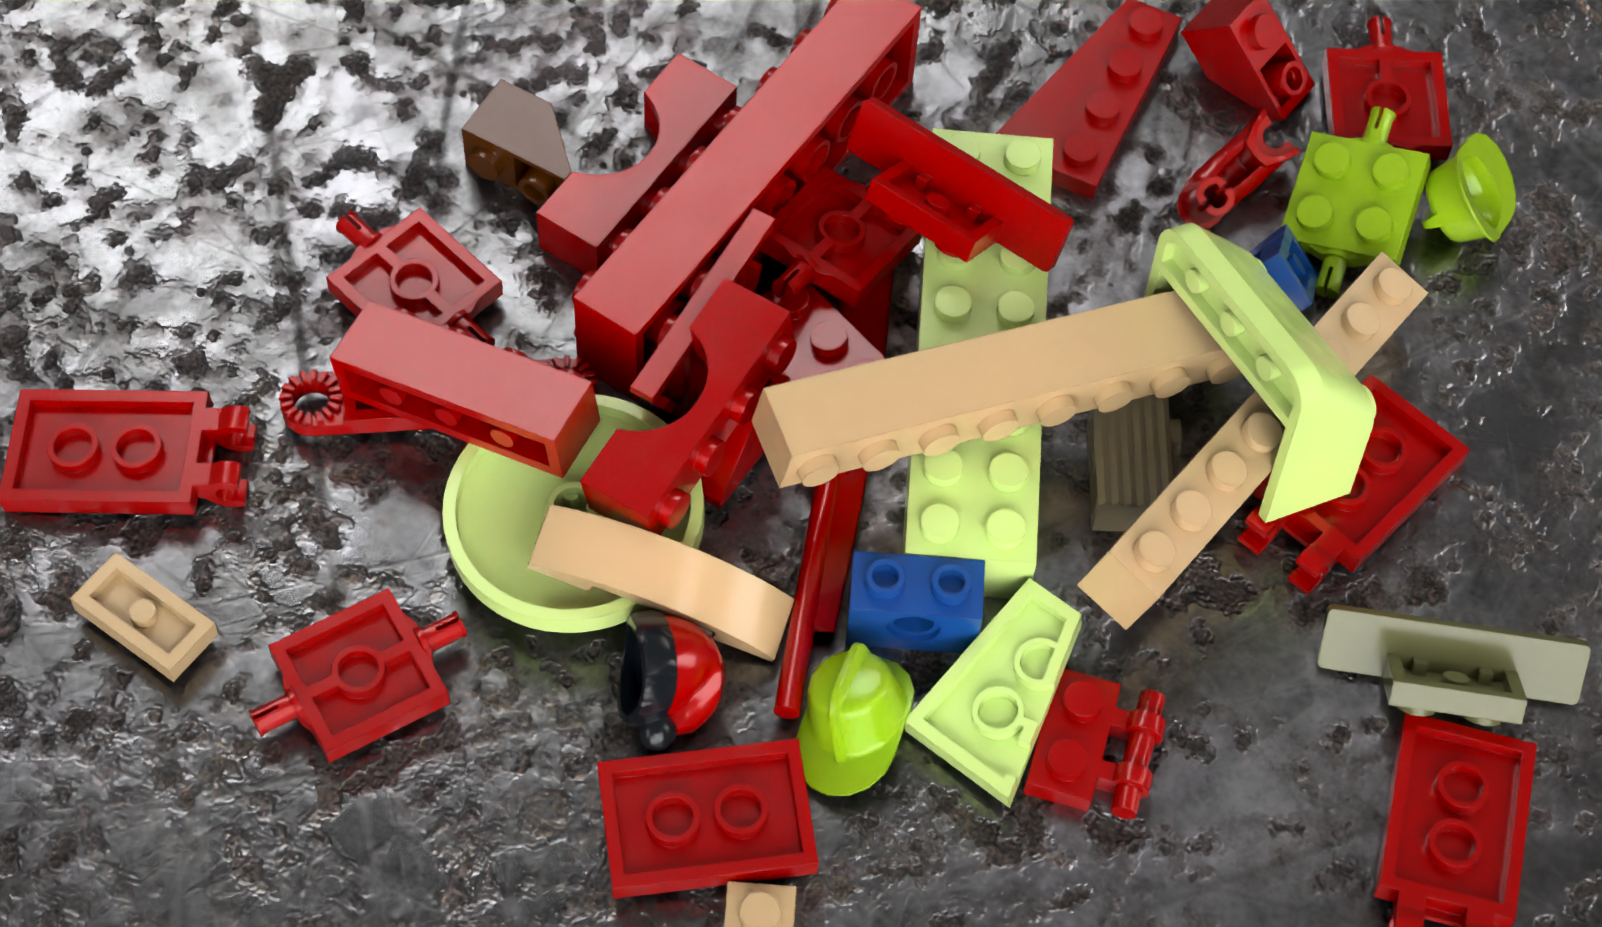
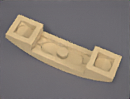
M552 504L547 509L526 567L586 591L595 586L662 613L680 616L701 628L712 631L711 637L714 640L771 662L775 660L794 602V598L771 584L705 552L632 525Z

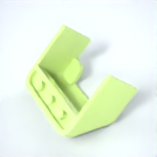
M1185 223L1164 230L1158 239L1144 297L1175 290L1285 426L1258 515L1265 523L1349 494L1376 416V403L1371 391L1357 380L1269 275L1266 267L1258 258H1255L1249 251L1194 223Z

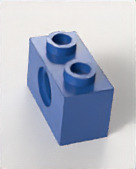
M853 550L845 645L859 642L867 647L963 654L978 637L981 630L985 560Z

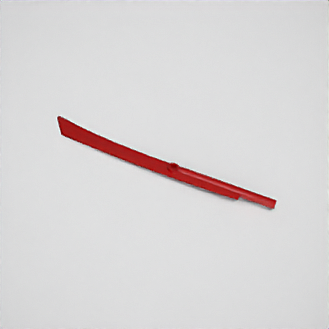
M894 269L855 309L840 299L838 303V312L884 357ZM863 467L839 473L830 481L814 488L773 709L777 716L784 719H796L800 715L815 631L835 632L868 473Z

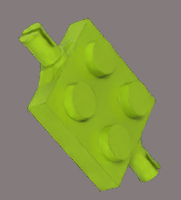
M1381 107L1371 108L1369 121L1362 138L1349 139L1312 131L1282 226L1286 224L1289 226L1304 252L1310 253L1323 261L1315 293L1322 297H1326L1328 292L1330 299L1338 298L1346 268L1370 265L1381 252L1385 253L1393 262L1400 266L1431 167L1430 154L1396 148L1386 143L1392 123L1396 117V114L1388 108L1384 107L1383 114L1381 113Z

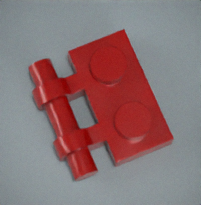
M1064 669L1039 733L1023 794L1088 812L1094 789H1099L1114 794L1110 808L1113 815L1122 819H1135L1141 799L1146 798L1150 793L1153 773L1149 769L1154 746L1160 745L1163 740L1166 720L1162 717L1166 697L1156 690L1145 689L1140 692L1136 709L1131 711L1116 707L1122 684ZM1108 736L1128 741L1123 761L1116 764L1102 760Z

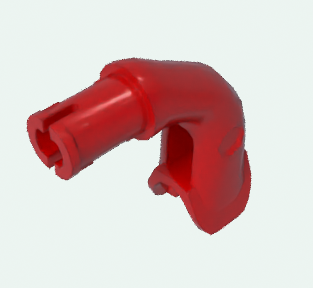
M1264 108L1256 112L1241 131L1186 180L1176 202L1177 214L1184 224L1194 223L1204 229H1209L1216 225L1242 198L1249 195L1286 161L1301 153L1298 147L1293 146L1288 141L1277 148H1271L1265 144L1263 133L1266 128L1271 126L1272 122Z

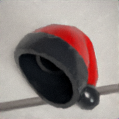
M637 611L627 617L618 688V712L623 722L639 726L640 741L647 749L661 751L674 741L676 735L691 734L696 731L715 712L722 698L726 680L724 661L714 639L696 624L674 614H663L661 611Z

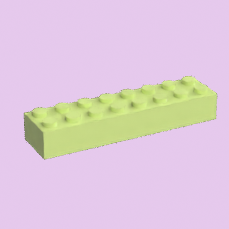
M933 128L934 134L1051 204L1052 138ZM923 236L915 352L1046 321L1048 272L1038 269L998 243H994L966 263L959 258L942 253L936 248L934 242ZM1041 423L1018 428L1009 436L996 441L988 442L984 441L983 438L958 443L953 449L937 456H926L923 452L908 456L902 554L985 560L984 597L1011 599L1028 578L1033 580L1037 562Z

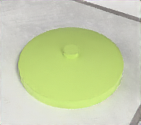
M595 394L600 422L564 478L468 443L452 468L446 484L442 510L443 529L449 553L458 574L469 590L484 605L512 622L533 629L558 633H581L613 627L626 622L627 617L634 612L650 609L647 606L595 586L586 591L526 568L550 504L602 516L589 508L580 480L616 429L646 431L668 425L650 411L619 398ZM701 478L690 493V504L683 519L673 529L666 527L661 536L697 550L702 540L705 524V504Z

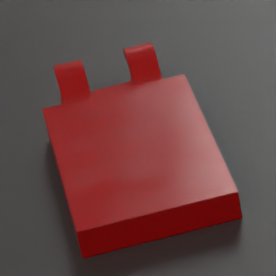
M1372 374L1361 384L1371 391L1375 399L1376 416L1351 492L1265 523L1258 515L1261 507L1260 504L1246 518L1245 523L1249 527L1238 537L1239 542L1256 555H1259L1283 528L1307 547L1295 561L1299 566L1287 579L1306 595H1309L1321 583L1337 562L1351 573H1354L1463 464L1470 451L1469 447ZM1271 472L1253 493V496L1261 502L1263 501Z
M20 389L0 485V504L5 512L195 515L198 498L207 499L221 506L242 507L246 505L249 487L248 479H240L241 463L235 461L214 462L216 445L236 452L253 451L255 449L258 428L256 424H249L251 414L249 407L231 405L213 408L214 404L208 391Z
M1404 714L1399 726L1373 897L1393 902L1387 927H1424V919L1453 927H1511L1517 913L1537 750L1536 743L1427 716Z

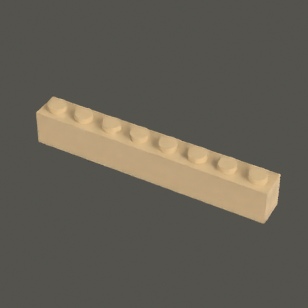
M1381 252L1320 317L1313 327L1352 374L1356 376L1424 299L1428 292L1385 253ZM1256 390L1249 395L1077 584L1079 588L1125 630L1161 597L1272 471L1285 426Z
M1172 290L765 387L762 390L754 412L752 424L779 488L799 483L807 487H813L830 481L839 473L863 467L865 471H877L892 465L902 457L922 452L926 456H937L953 449L958 443L983 438L984 441L988 442L996 441L1009 436L1018 428L1041 423L1044 427H1052L1069 420L1077 413L1097 408L1103 413L1112 412L1127 405L1133 399L1153 394L1157 398H1167L1181 392L1189 385L1209 380L1212 384H1223L1235 379L1242 373L1177 292Z

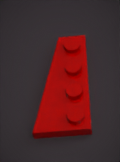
M1126 0L995 134L1052 138V184L1093 200L1179 33L1182 17L1137 0Z

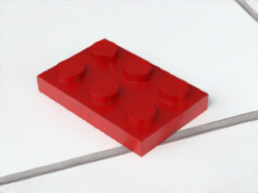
M799 738L597 762L613 899L727 885L728 881L747 883L818 874L819 862Z

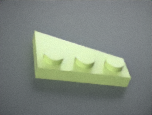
M1028 578L912 710L905 724L906 732L1010 808L1081 629V613Z

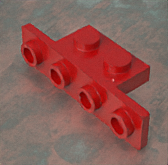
M870 97L863 101L849 137L847 149L882 171V173L872 178L864 198L866 201L881 209L885 216L894 223L908 226L934 242L936 248L942 253L959 258L966 263L994 243H998L1044 272H1048L1056 265L1074 224L1072 217L879 99Z

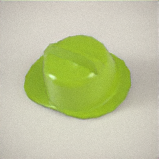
M1478 132L1470 135L1456 151L1455 156L1429 173L1425 183V192L1429 206L1426 208L1420 223L1425 229L1439 227L1454 242H1466L1486 237L1495 242L1500 238L1501 233L1513 217L1516 208V192L1513 177L1504 155L1497 144L1487 135Z
M854 642L850 650L830 656L816 668L810 678L807 691L808 704L796 738H799L806 783L811 789L828 796H850L866 790L886 773L895 757L907 718L912 709L915 691L910 675L898 663L871 654L863 643Z

